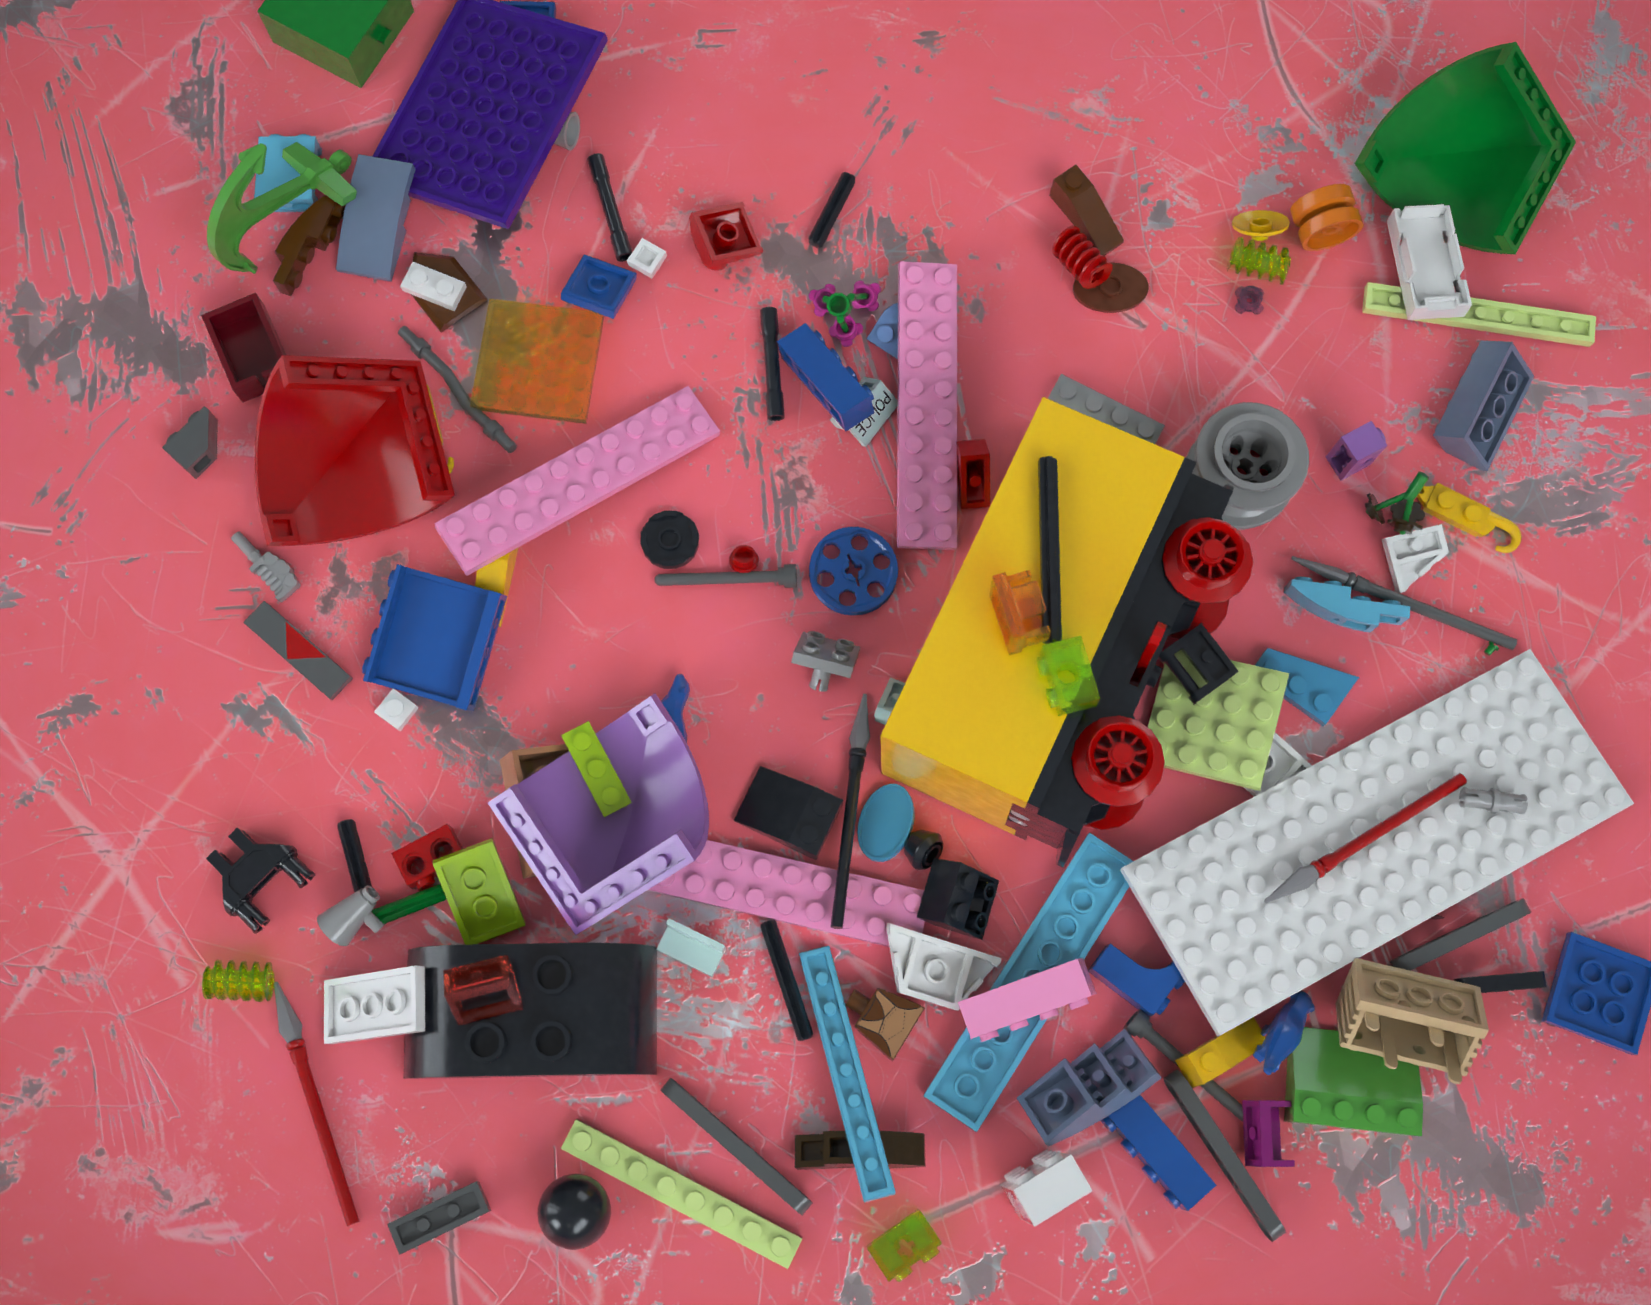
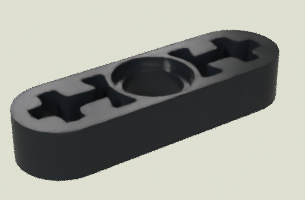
M1544 971L1453 979L1457 982L1478 986L1481 989V993L1547 987Z

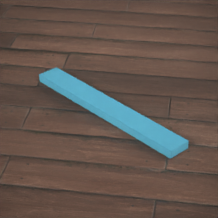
M825 946L801 952L799 957L863 1202L866 1203L895 1195L894 1184L830 947Z

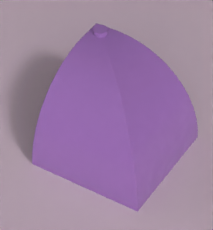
M656 693L595 733L632 802L631 804L604 818L569 751L488 802V805L575 935L695 861L705 847L709 830V811L703 781L689 746Z

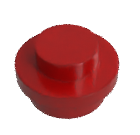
M741 545L736 547L730 554L729 564L736 572L749 573L757 568L759 557L752 547Z

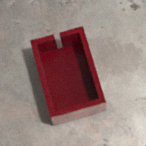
M253 293L201 315L231 388L243 403L264 393L273 368L280 357L286 355L265 305L257 293Z

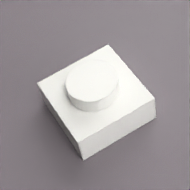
M642 238L627 259L628 266L652 279L666 259L667 253L665 250Z
M392 689L374 713L398 731H401L419 707L398 691Z

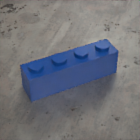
M805 323L777 341L784 362L845 432L875 413L872 404L874 396L867 385L861 386L859 384L857 376L851 367L847 366L845 368L842 365L838 353L833 348L828 349L822 335L817 330L813 332Z
M1141 1095L1100 1120L1111 1133L1116 1130L1123 1138V1141L1120 1143L1121 1146L1132 1158L1136 1155L1145 1165L1141 1168L1142 1171L1154 1184L1159 1181L1166 1190L1163 1196L1175 1209L1180 1206L1181 1209L1189 1211L1217 1186Z

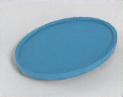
M887 784L880 787L869 797L862 809L858 822V842L863 853L872 861L884 862L892 859L903 849L911 835L915 817L914 804L910 794L904 787L898 784Z

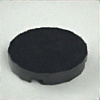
M662 511L654 514L645 524L641 531L640 544L645 557L653 565L663 569H677L686 565L695 557L699 548V533L695 523L683 515V513L678 511Z

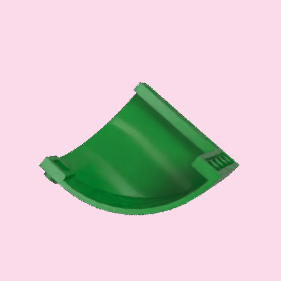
M1517 42L1486 48L1461 58L1417 85L1381 120L1354 164L1375 193L1392 209L1400 208L1403 211L1405 206L1450 205L1455 227L1454 234H1457L1460 246L1489 253L1516 254L1576 141Z

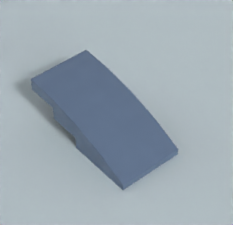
M358 154L350 183L357 190L356 199L350 201L345 206L339 239L337 272L392 281L407 231L404 227V222L411 202L408 193L416 170L412 163Z
M1124 1028L1101 1048L1094 1043L1071 1063L1064 1058L1019 1095L1017 1100L1045 1144L1051 1146L1106 1118L1135 1099L1162 1077L1131 1034Z

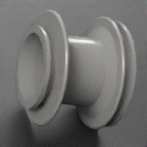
M1253 402L1233 404L1212 415L1203 425L1197 440L1191 446L1186 458L1197 462L1192 474L1223 487L1226 484L1234 487L1222 519L1238 530L1261 526L1278 516L1286 507L1290 498L1303 485L1309 467L1307 443L1300 428L1294 421L1276 408ZM1230 448H1235L1238 451V455L1231 454ZM1250 451H1255L1260 455V457H1253L1250 454ZM1237 468L1243 469L1246 475L1239 473ZM1259 469H1265L1269 474L1263 476L1260 474Z

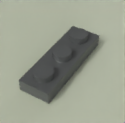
M476 1181L387 1225L400 1255L490 1212L491 1209L480 1182Z

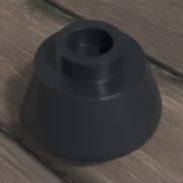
M926 830L913 831L904 846V853L913 868L916 870L928 869L932 866L933 859H939L942 853V837L938 833Z

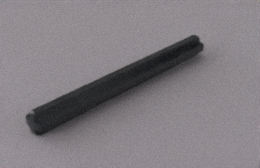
M1046 456L1038 460L1042 642L1047 645H1057L1062 641L1057 459L1052 456Z

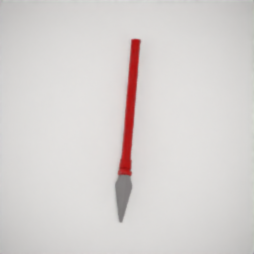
M1461 773L1457 774L1331 854L1328 853L1318 860L1312 861L1310 865L1298 868L1264 902L1269 903L1309 888L1316 879L1324 877L1326 873L1334 869L1340 862L1467 783L1465 776Z
M274 982L279 1033L287 1042V1050L291 1051L289 1054L293 1064L296 1066L346 1225L350 1226L360 1221L308 1063L306 1047H303L305 1040L301 1034L302 1024L279 983Z

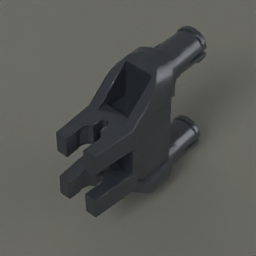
M236 828L228 837L245 854L235 864L217 850H214L206 859L222 875L225 911L230 916H238L254 934H257L264 929L261 925L266 926L270 919L252 903L254 896L279 871L283 870L298 884L299 888H303L308 884L300 874L311 881L315 873L297 858L298 853L294 846L257 844L245 831Z

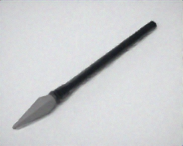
M867 694L862 696L849 737L851 749L849 750V779L830 926L834 929H843L861 772H863L864 758L867 755L865 749L870 739Z

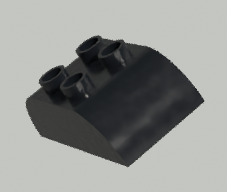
M626 943L440 945L409 949L407 967L415 965L425 966V1032L405 1034L403 1079L657 1075V947Z

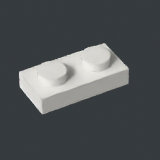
M412 262L400 285L402 291L455 311L467 287L465 282L415 262Z

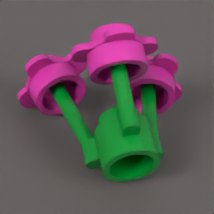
M859 280L854 284L853 293L847 296L843 293H835L836 288L832 284H826L823 289H813L809 292V299L813 301L816 316L823 317L826 312H829L837 317L834 325L829 329V334L833 338H838L842 346H851L853 339L863 333L862 324L855 323L854 319L850 316L852 305L856 309L868 308L870 311L878 309L879 303L877 299L878 294L881 292V287L878 283L865 284L864 281Z

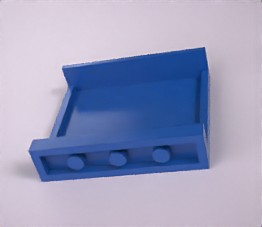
M397 564L396 569L391 571L388 578L390 590L387 599H384L380 606L379 615L382 617L379 627L374 629L371 636L373 648L370 657L365 659L362 667V673L365 674L363 681L449 704L463 710L474 711L507 596Z

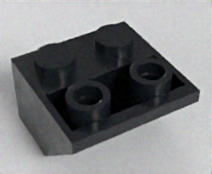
M934 858L917 918L935 926L983 940L999 880L961 862Z

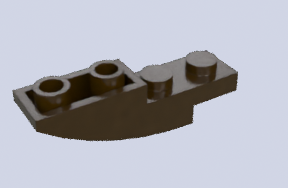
M823 1131V1134L795 1135V1168L797 1170L855 1168L845 1131ZM879 1131L889 1169L926 1167L924 1133Z

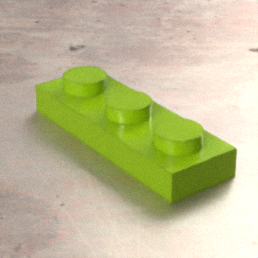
M589 721L561 735L604 818L632 803Z

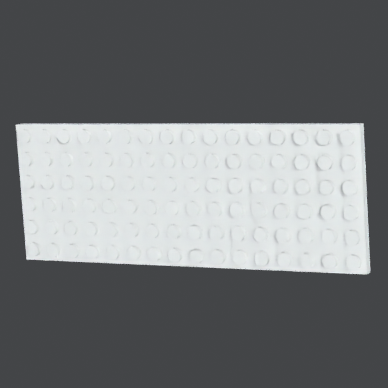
M1529 649L1122 867L1120 871L1218 1037L1353 962L1355 958H1360L1628 808L1634 802L1534 653ZM1461 773L1465 776L1467 780L1465 785L1340 862L1334 869L1326 873L1324 877L1316 879L1309 888L1269 903L1264 902L1298 868L1308 866L1312 861L1318 860L1328 853L1331 854L1457 774ZM1463 787L1485 791L1494 788L1498 789L1501 793L1525 794L1528 800L1522 802L1528 803L1525 814L1498 811L1495 814L1488 813L1486 809L1460 807L1459 802L1464 801V799H1459V794Z

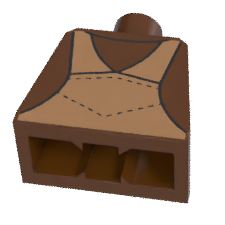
M877 988L871 999L854 989L845 1006L861 1015L854 1027L892 1061L925 1009L919 1004L880 988Z

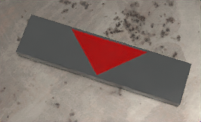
M265 601L243 622L330 700H333L353 679Z

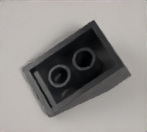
M760 766L734 821L817 860L842 808L843 800L817 787Z

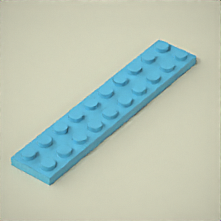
M1088 833L990 990L1078 958L1085 959L1129 888L1120 869L1133 862V860L1093 834ZM1039 1015L1028 1018V1026L1011 1031L1009 1026L997 1030L999 1036L981 1042L979 1036L971 1039L966 1026L923 1097L977 1132L1047 1019L1041 1021Z

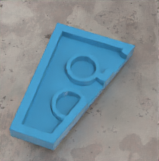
M1270 648L1264 651L1255 666L1289 673L1284 699L1321 726L1327 724L1359 678Z

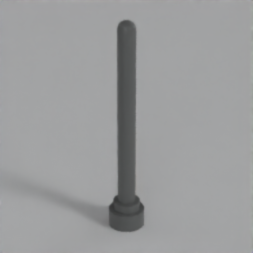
M784 564V567H778V570L658 574L655 576L654 581L658 586L778 582L779 585H784L785 588H797L796 564Z
M1140 1009L1136 1011L1124 1028L1133 1037L1136 1035L1140 1039L1144 1037L1177 1065L1175 1060L1183 1056V1054L1152 1028L1153 1024L1149 1021V1016ZM1214 1080L1200 1085L1238 1119L1243 1121L1242 1104Z

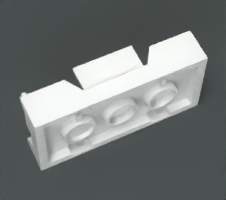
M1450 205L1405 206L1403 211L1400 208H1394L1387 220L1407 319L1464 317L1472 306L1467 280H1463L1460 277L1464 270L1457 234H1454L1455 227Z

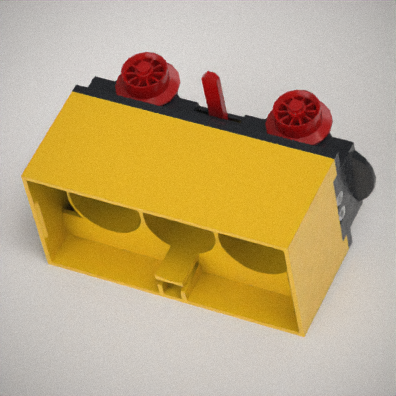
M1042 397L880 735L881 773L1019 838L1026 840L1027 836H1030L1056 848V865L1064 867L1083 826L1107 830L1119 828L1132 820L1142 807L1144 799L1151 795L1161 781L1165 764L1162 745L1152 730L1136 720L1133 714L1146 685L1154 688L1163 668L1155 664L1167 637L1180 639L1200 623L1204 625L1209 633L1217 630L1227 615L1229 599L1241 592L1251 576L1253 557L1250 544L1240 530L1222 519L1234 487L1229 484L1223 487L1192 474L1197 462ZM1046 456H1052L1057 459L1062 641L1057 645H1047L1042 642L1038 460Z

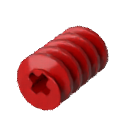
M1073 225L1066 228L1057 237L1052 248L1053 254L1063 266H1066V269L1073 274V277L1079 281L1083 288H1095L1107 280L1113 270V265L1111 262L1107 263V258L1104 255H1100L1099 249L1093 247L1094 244L1087 240L1086 235L1080 233V229Z

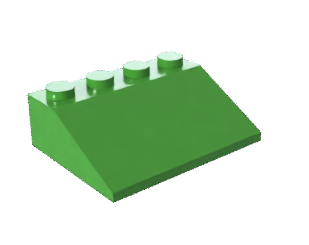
M1304 1027L1301 1042L1287 1057L1285 1101H1291L1292 1107H1285V1122L1407 1136H1422L1423 1097L1419 1066L1398 1060L1397 1068L1390 1069L1385 1066L1384 1058L1381 1056L1340 1047L1338 1031Z

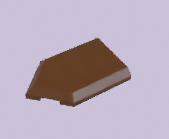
M414 252L412 262L461 280L467 286L455 311L412 295L440 332H443L487 301L485 295L454 257Z

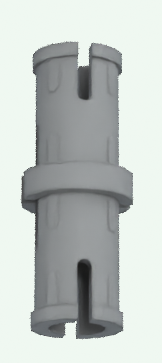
M1463 787L1459 794V799H1464V801L1459 802L1460 807L1486 809L1488 813L1495 814L1498 811L1525 814L1528 803L1522 802L1528 800L1525 794L1501 793L1498 789L1494 788L1485 791Z

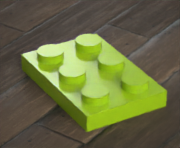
M493 838L433 860L434 869L465 945L478 944L526 925Z

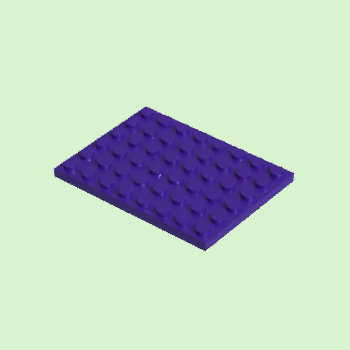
M457 0L372 157L407 162L414 165L416 170L408 193L409 197L509 229L608 41L606 34L494 0Z

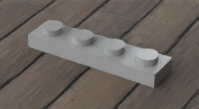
M1063 374L1058 378L1048 397L1049 400L1153 444L1157 442L1165 426Z

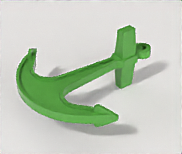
M295 142L283 149L282 158L300 176L241 204L243 193L254 175H260L264 172L267 147L260 143L241 152L238 156L241 162L221 188L209 216L207 244L212 256L230 270L252 272L255 274L258 267L238 251L240 241L247 230L308 189H318L341 206L356 199L357 190L341 176L351 165L352 158L343 150H337L331 155L329 160L321 159L298 142Z

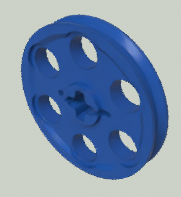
M845 527L835 530L826 535L817 544L812 553L809 565V578L812 589L825 606L837 613L844 615L870 613L881 607L890 598L896 586L898 577L896 555L892 547L882 536L869 529ZM854 537H864L868 542V546L864 550L854 549L851 545ZM828 545H835L840 550V554L835 559H828L823 554L824 548ZM879 555L886 556L890 561V565L886 569H878L873 564L874 558ZM848 556L851 559L852 565H854L856 569L861 568V570L858 571L857 579L859 586L857 585L856 578L853 577L852 573H846L849 571L850 563ZM830 573L834 578L833 584L829 587L819 585L817 582L819 574ZM872 583H879L884 588L883 595L877 598L870 596L867 591L868 586ZM843 592H851L855 595L856 602L851 606H844L840 603L839 596Z

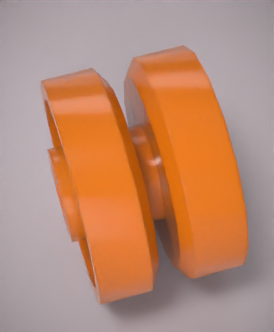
M1332 184L1307 193L1293 203L1290 212L1295 226L1300 228L1298 235L1304 250L1319 251L1337 246L1353 238L1362 230L1364 224L1359 210L1354 208L1356 202L1349 185Z

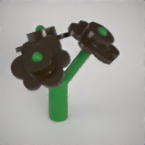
M1418 472L1406 492L1379 504L1373 494H1367L1369 500L1365 503L1366 513L1369 514L1371 519L1376 518L1378 522L1384 524L1385 520L1381 509L1391 505L1390 511L1393 515L1392 519H1388L1387 523L1394 527V531L1404 535L1412 534L1413 530H1422L1423 526L1418 525L1416 521H1422L1425 518V512L1420 509L1421 505L1418 502H1414L1429 477L1422 472Z

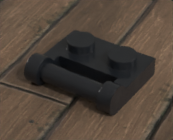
M1202 623L1162 651L1158 658L1161 663H1166L1190 696L1188 698L1193 705L1239 672ZM1182 650L1207 683L1202 688H1199L1174 655L1178 651Z

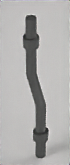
M407 326L401 327L398 331L399 336L411 346V351L418 358H423L444 378L461 407L483 428L484 434L492 441L496 440L508 453L514 452L517 444L504 433V428L496 420H491L471 401L453 371L431 350V346L423 338H418Z

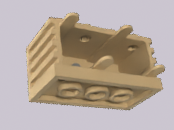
M1358 958L1354 959L1335 1003L1340 1047L1381 1056L1384 1058L1385 1066L1390 1069H1396L1399 1060L1417 1066L1441 1070L1448 1073L1449 1081L1454 1084H1460L1462 1076H1467L1469 1072L1468 1067H1471L1473 1064L1472 1058H1476L1478 1054L1477 1048L1480 1049L1482 1046L1481 1039H1485L1489 1031L1480 987Z

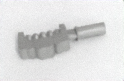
M237 532L231 537V540L247 556V559L253 563L249 568L250 571L255 575L261 576V580L265 581L267 586H270V590L275 591V598L282 603L300 588L301 584L297 581L293 568L287 562L271 552H266L262 556L260 551L241 532Z

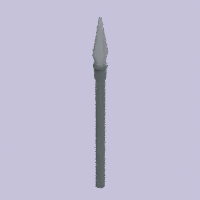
M1294 556L1291 557L1292 560L1330 581H1339L1344 586L1352 587V590L1367 593L1382 600L1399 601L1401 605L1410 606V611L1510 650H1513L1517 644V639L1369 582V580L1359 575L1356 577L1354 572L1346 573L1337 567Z

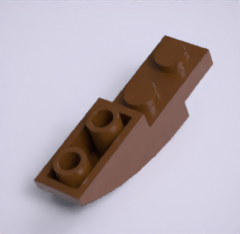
M324 195L306 209L288 229L275 250L281 265L273 282L280 293L292 296L295 288H298L302 282V273L306 265L313 260L315 248L326 251L329 243L335 240L337 226L340 220L343 219L346 204L341 206L327 195Z

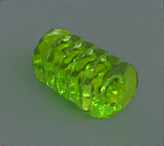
M1238 237L1230 253L1227 271L1231 265H1235V274H1239L1244 267L1246 268V277H1250L1252 272L1257 270V279L1261 280L1263 275L1268 273L1269 282H1272L1276 275H1278L1280 285H1283L1290 267L1291 256L1289 257L1288 248H1283L1278 254L1277 245H1272L1267 251L1266 243L1261 242L1255 249L1254 240H1249L1244 246L1243 237Z
M216 960L213 968L207 966L204 970L202 979L203 996L205 999L210 1000L214 997L218 1000H225L228 997L232 1001H237L239 998L243 1001H250L253 998L256 1002H262L266 998L269 1002L273 995L275 982L272 963L267 962L264 971H261L259 962L255 961L251 970H248L247 961H242L239 969L236 970L233 960H229L226 969H223L222 960Z

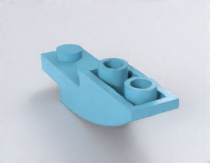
M1296 577L1291 579L1284 587V593L1307 611L1336 625L1353 630L1371 633L1379 626V623L1402 625L1410 618V606L1401 605V602L1396 600L1374 602L1366 596L1351 598V587L1342 586V583L1339 581L1318 583L1312 582V579L1309 577Z

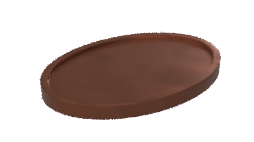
M1111 263L1113 270L1105 282L1095 288L1086 289L1075 279L1073 293L1078 302L1091 310L1117 313L1138 306L1146 298L1149 290L1148 281L1139 270L1131 266Z

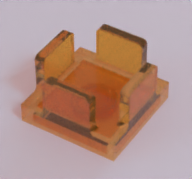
M1030 570L1007 576L1006 572L992 576L989 596L1009 656L1022 652L1024 647L1049 640L1051 633L1049 626L1041 627L1038 615L1046 612V606L1038 583L1031 581L1032 575Z

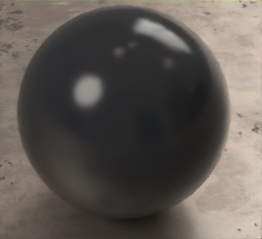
M583 1174L564 1175L553 1181L543 1192L538 1205V1222L545 1237L556 1246L568 1250L586 1248L595 1243L608 1227L611 1217L609 1196L603 1186L592 1177Z

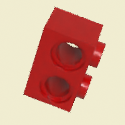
M445 824L391 853L408 887L423 890L436 882L434 878L438 876L433 866V860L439 858L441 847L451 845L452 853L463 849L454 829L450 825ZM423 859L425 864L423 871L419 874H412L411 866L413 862Z

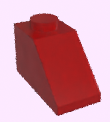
M986 440L957 441V477L961 509L990 507V452Z

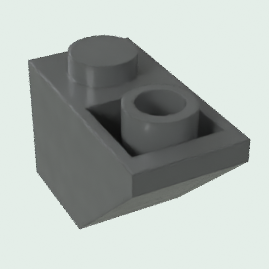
M204 406L200 411L193 413L189 417L188 423L178 432L171 434L166 444L162 447L195 479L217 459L218 420Z

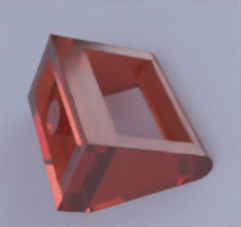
M508 955L443 970L444 996L458 1025L523 1009ZM505 989L509 994L510 999L463 1011L461 1000Z

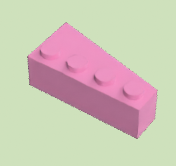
M1078 958L962 1000L958 1004L971 1039L979 1036L981 1042L999 1036L997 1030L1009 1026L1010 1030L1014 1031L1028 1026V1018L1039 1015L1042 1021L1059 1015L1057 1008L1069 1004L1070 1009L1073 1010L1089 1004L1087 997L1097 993L1084 959Z

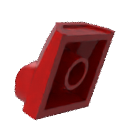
M743 202L691 213L689 217L691 236L702 263L707 268L719 271L724 269L728 263L763 253L764 250L759 244Z

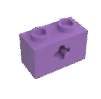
M1370 421L1342 436L1326 455V459L1342 481L1373 463L1387 447L1385 436Z

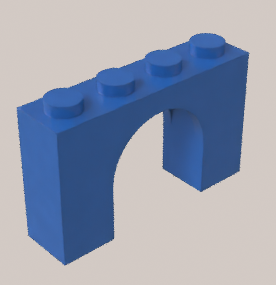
M1111 943L1104 947L1088 969L1089 973L1135 1008L1142 1010L1149 1017L1155 1013L1160 1015L1171 1001L1167 998L1173 988L1178 990L1185 982L1173 961L1162 969L1145 968L1134 962Z

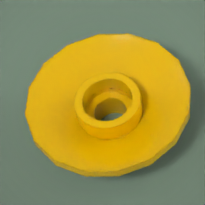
M1267 210L1247 211L1238 214L1232 220L1234 230L1251 236L1256 241H1264L1269 236L1280 234L1286 231L1290 225L1287 216Z

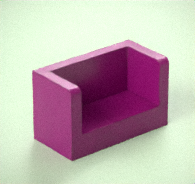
M1242 1100L1245 1166L1295 1167V1160H1284L1281 1158L1279 1107H1292V1102Z

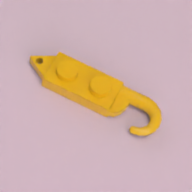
M1437 483L1435 486H1423L1421 489L1422 494L1419 493L1417 495V499L1424 507V512L1475 537L1486 536L1495 526L1508 532L1511 536V543L1507 546H1496L1495 550L1498 552L1510 553L1520 545L1522 539L1521 531L1515 523L1492 512L1491 508L1440 483Z

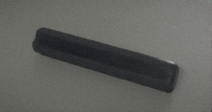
M847 172L841 174L809 236L810 245L816 248L823 247L855 184L854 175Z
M352 819L341 821L337 824L354 892L367 885L372 887L356 824Z

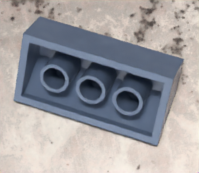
M1480 341L1433 434L1446 453L1482 471H1488L1534 378L1533 373L1513 342Z

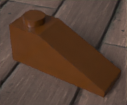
M1076 164L1053 180L1049 196L1073 225L1080 229V233H1084L1087 240L1094 244L1093 247L1099 249L1100 255L1105 256L1124 242L1094 185Z

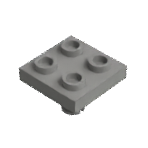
M803 632L793 652L791 663L813 668L809 687L816 690L819 679H821L819 691L825 692L828 690L831 673L851 678L860 647L855 646L852 641L846 639H838L836 641L825 638V635L819 632Z

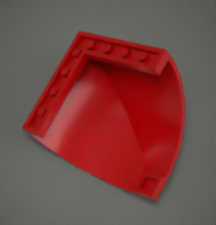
M282 355L269 376L262 396L255 437L256 493L267 547L323 544L371 535L426 515L455 496L421 361Z

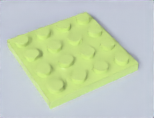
M1182 650L1174 654L1199 688L1207 684ZM1231 660L1239 672L1193 705L1188 698L1190 696L1165 663L1148 728L1152 730L1162 745L1165 761L1164 768L1260 791L1289 673Z

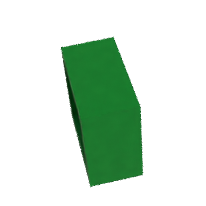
M265 0L257 12L273 43L362 88L414 13L411 0Z

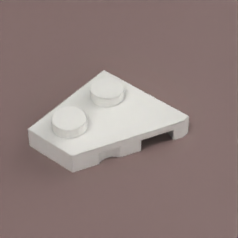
M1442 524L1423 528L1422 530L1412 531V534H1399L1381 539L1395 592L1397 593L1405 592L1413 582L1427 573L1436 562H1439L1449 553Z

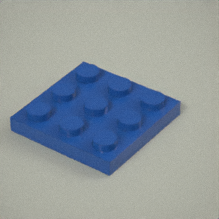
M1567 933L1542 1021L1630 1055H1638L1651 1007V961L1579 934Z

